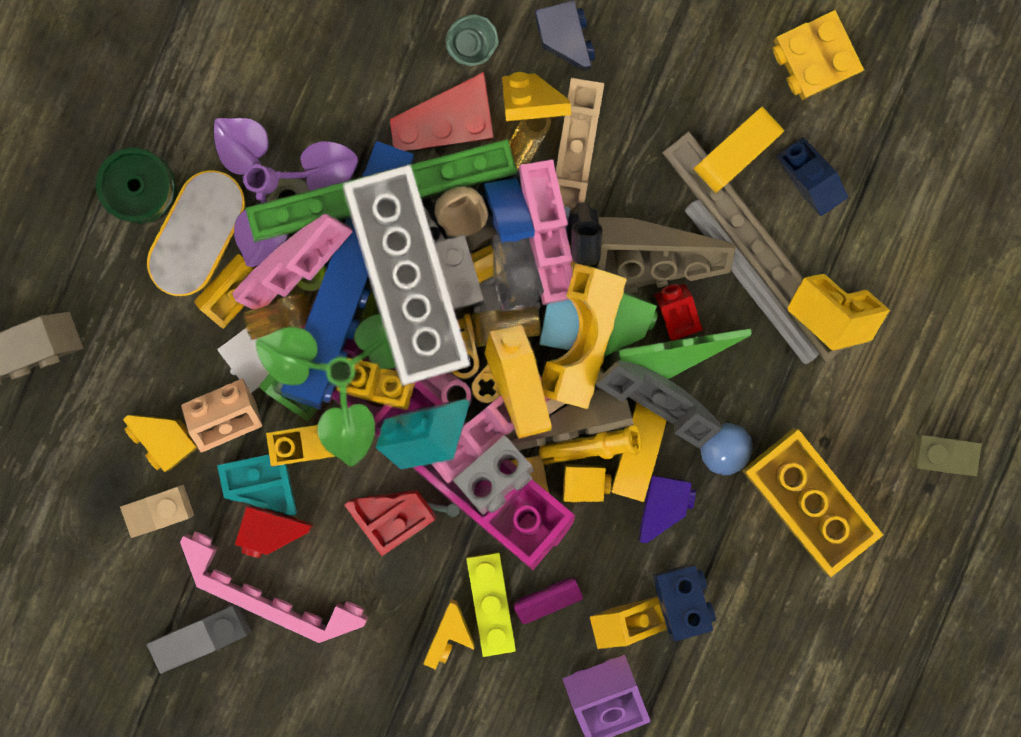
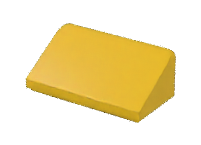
M237 254L196 298L194 303L204 314L224 329L245 306L235 301L232 293L255 267L246 266L243 256Z

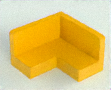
M825 274L805 277L788 306V311L832 351L872 341L890 311L868 290L847 294Z

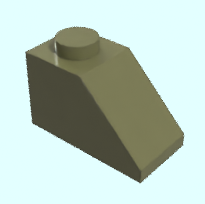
M915 434L910 467L977 476L982 443Z

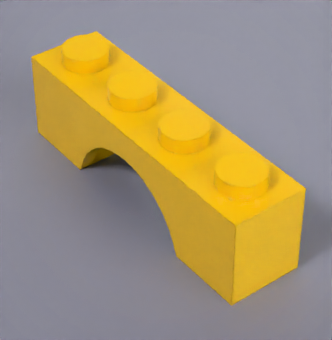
M575 264L566 297L577 310L579 330L573 346L565 355L556 360L546 362L541 379L544 397L588 409L590 400L594 395L598 373L604 361L607 343L614 328L618 306L624 294L626 278L596 268Z

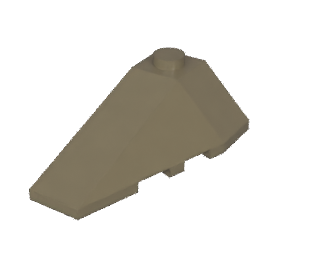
M598 217L599 224L603 228L601 259L598 263L594 264V268L626 278L625 292L631 294L638 292L637 287L657 284V288L668 286V281L686 277V279L693 281L727 274L731 271L736 249L735 243L633 218Z
M595 384L596 390H594V395L590 400L588 409L567 404L549 416L552 426L551 431L518 438L517 435L510 441L518 450L547 444L546 442L564 441L585 433L591 435L634 424L627 398L622 402Z

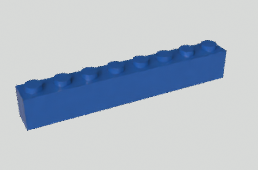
M376 141L363 177L414 164V154ZM347 218L345 225L351 227L353 232L332 255L304 330L312 335L317 344V355L312 361L315 363L329 364L334 358H347L348 352L343 350L347 339L354 340V334L360 324V321L355 320L359 307L365 309L372 290L367 288L370 279L352 218ZM309 368V375L304 383L300 385L283 384L281 393L284 397L321 410L323 402L330 403L336 386H333L327 380L326 371Z

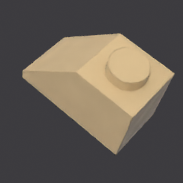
M184 484L120 507L131 538L195 516Z

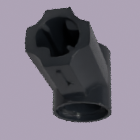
M577 203L570 210L569 217L573 262L580 265H594L601 259L603 228L599 224L597 210L592 209L589 203Z

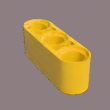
M762 106L693 169L716 194L785 130Z

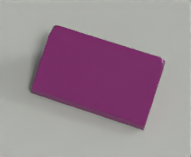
M572 576L515 600L514 609L523 624H527L577 603L583 599L575 577Z

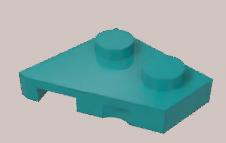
M267 454L217 465L225 499L283 512L287 515L297 514L287 464L271 466L270 456Z

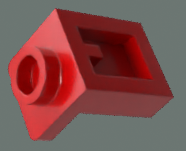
M686 284L668 285L661 292L654 294L671 341L702 331L693 296Z

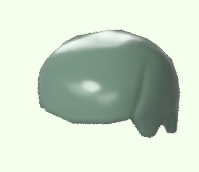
M477 14L465 15L457 19L450 26L445 38L448 54L457 63L469 67L488 61L499 43L496 27L488 18Z

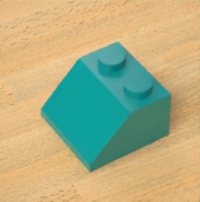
M461 399L413 409L386 418L381 428L376 449L400 469L453 460L470 402L467 399Z

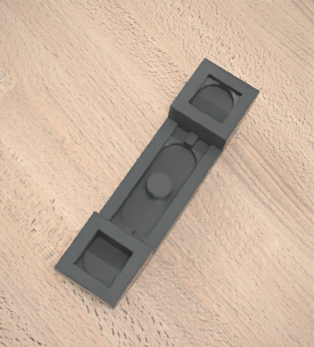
M617 361L596 381L597 387L623 402L629 397L674 424V433L699 449L722 429L720 422L689 393L669 379L643 366L626 361Z

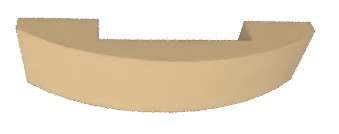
M571 78L568 99L571 102V115L564 117L556 166V175L564 207H570V210L577 203H585L604 83Z

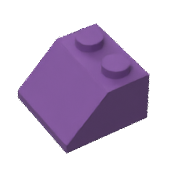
M625 655L608 659L602 664L577 671L573 675L563 678L571 705L585 737H613L651 722Z

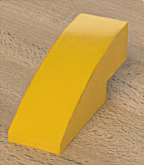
M636 402L632 420L640 434L641 449L639 454L631 455L629 452L620 454L611 492L644 502L667 420Z

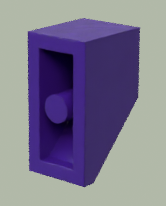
M658 475L651 476L638 537L640 542L648 543L684 518L687 509H693L696 490L691 489L692 483L690 481Z

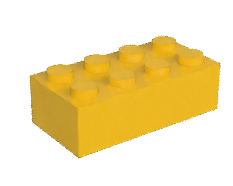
M793 428L742 469L752 484L829 577L834 576L883 536V533L799 429Z

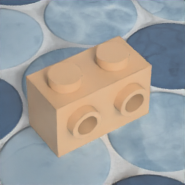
M243 378L181 405L188 432L201 453L263 426L256 401Z

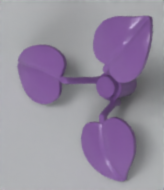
M216 118L214 122V140L221 162L232 173L243 175L245 186L250 191L257 192L256 199L260 200L261 203L268 202L265 195L272 193L277 188L279 179L307 177V187L312 191L350 181L358 164L357 155L348 147L334 142L323 141L310 145L302 152L301 164L305 171L275 172L272 168L262 166L258 158L266 154L269 146L268 134L261 124L247 118ZM246 210L239 214L234 225L236 244L248 267L260 265L263 260L288 240L289 234L254 243Z

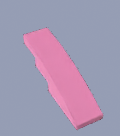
M553 160L520 165L522 192L535 233V237H529L542 304L567 301L569 299L566 295L573 275L570 263L573 259L565 229L568 223Z
M324 214L277 247L246 277L232 293L235 301L261 314L277 294L286 297L302 277L311 280L353 232L351 227L328 214Z
M502 395L463 426L453 460L432 464L447 484L504 435L507 436L515 429ZM544 397L545 402L550 400V398Z

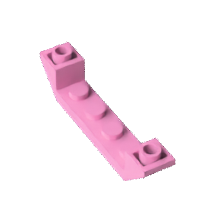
M194 531L193 535L186 534L180 541L198 588L313 641L321 643L364 627L369 617L363 614L364 608L346 601L345 605L341 603L336 605L328 625L325 626L321 624L323 619L315 614L305 611L301 615L292 611V605L282 599L274 597L273 601L262 597V591L254 586L244 584L243 587L231 583L232 577L221 571L213 570L212 573L208 572L207 570L218 549L217 546L211 544L212 538Z

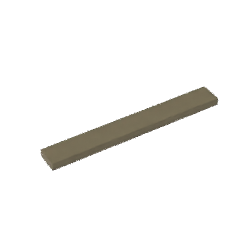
M690 132L663 151V156L695 197L703 203L731 241L735 243L738 250L817 349L823 361L827 363L845 349L832 351L788 311V306L803 281V277L729 183L715 194L694 171L693 168L707 154Z

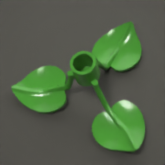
M380 314L365 319L356 329L354 341L363 352L351 360L337 357L331 360L329 364L312 362L317 355V344L312 335L302 328H282L256 340V349L259 359L266 371L278 382L286 385H300L307 380L309 368L326 371L327 380L333 386L339 387L341 409L331 408L322 415L317 428L318 437L328 452L348 466L356 465L366 455L372 444L375 422L372 413L366 406L356 404L349 408L347 406L346 385L354 377V365L368 356L370 362L378 364L381 369L396 367Z

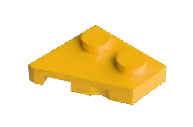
M516 72L510 76H502L506 121L571 115L570 100L537 74Z

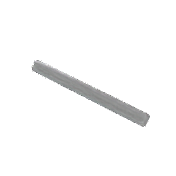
M695 200L686 207V214L704 236L733 243L700 200ZM736 247L731 271L804 364L810 363L819 355L817 349Z

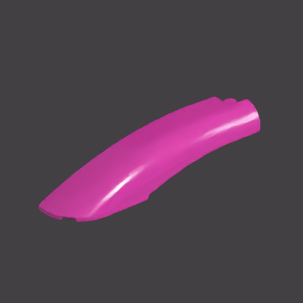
M347 339L343 351L348 352L347 358L352 359L361 354L363 350L356 345L354 340ZM367 356L364 360H362V361L370 362L368 356ZM419 381L415 382L408 410L382 405L346 394L348 408L361 404L366 406L372 413L375 422L374 435L378 439L384 419L413 409L443 403ZM335 387L332 399L341 406L340 392ZM509 459L504 460L500 466L501 473L506 475L512 474L517 470V466ZM432 464L412 467L532 570L535 569L554 545L557 546L575 520V515L532 479L521 490L516 491L515 488L504 497L507 501L496 512L491 514L487 511L483 515L452 480L447 484ZM488 481L479 482L474 490L475 495L478 497L489 495L492 490V484Z

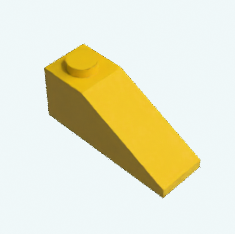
M522 325L490 332L485 356L518 438L551 431L552 426L534 354Z

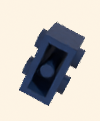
M687 564L652 574L671 640L676 642L714 631L711 622L716 621L711 602H706L702 590L707 589V585L701 569L697 570L696 565ZM683 580L684 587L679 590L678 585ZM692 613L693 618L688 622L687 618Z

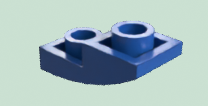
M517 178L484 183V195L492 210L493 225L501 242H516L523 238L535 237L531 216Z

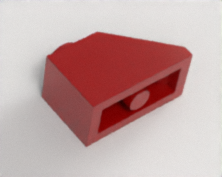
M250 504L246 506L235 545L243 547L241 553L261 558V554L268 555L309 533L314 523Z

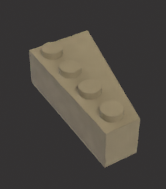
M70 311L39 316L0 332V386L3 385L2 379L11 377V380L24 377L31 374V368L40 366V369L54 365L60 362V357L84 349Z

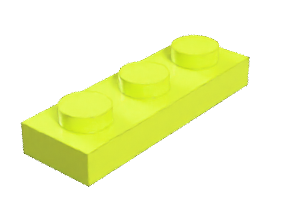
M500 552L467 557L483 657L516 652Z

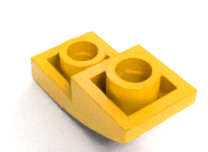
M360 361L354 365L355 374L352 381L346 385V394L382 405L408 410L415 383L401 386L397 371L381 369L376 363Z

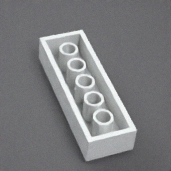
M411 165L343 184L344 195L401 386L468 367L470 363Z

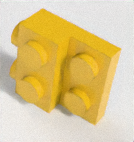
M836 10L809 23L806 22L774 39L776 45L772 47L774 56L779 65L785 64L790 74L787 77L788 85L795 96L800 95L802 101L864 71Z

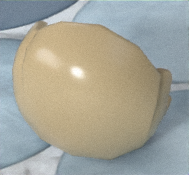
M460 186L447 190L440 196L435 205V216L438 225H441L450 237L461 235L467 237L477 233L486 225L489 217L482 196L471 187Z

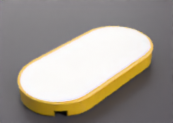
M209 170L193 175L183 185L149 250L147 258V269L150 278L163 292L173 296L192 295L204 289L211 281L234 237L236 219L246 208L244 193L235 179L223 172Z

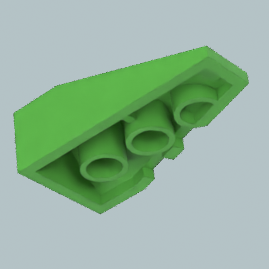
M751 329L617 350V361H626L643 366L669 379L751 336Z

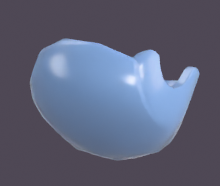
M724 423L721 425L722 429L700 449L702 461L710 471L721 475H731L741 471L748 464L753 453L751 436L743 427L732 423Z

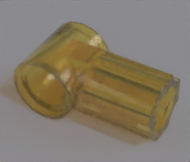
M545 117L546 125L539 132L531 131L528 128V119L521 120L509 140L517 170H519L520 165L530 164L545 136L551 129V117Z
M305 292L279 299L275 304L244 312V322L250 340L269 335L282 328L304 327L311 313Z
M537 307L520 308L504 312L500 309L472 314L477 347L487 346L490 332L522 325L527 337L541 335Z

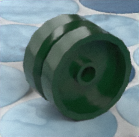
M135 147L118 150L107 157L98 170L95 184L98 199L107 212L120 220L140 225L156 222L165 216L174 204L177 193L175 174L168 163L148 150ZM134 182L141 184L138 191L132 189Z

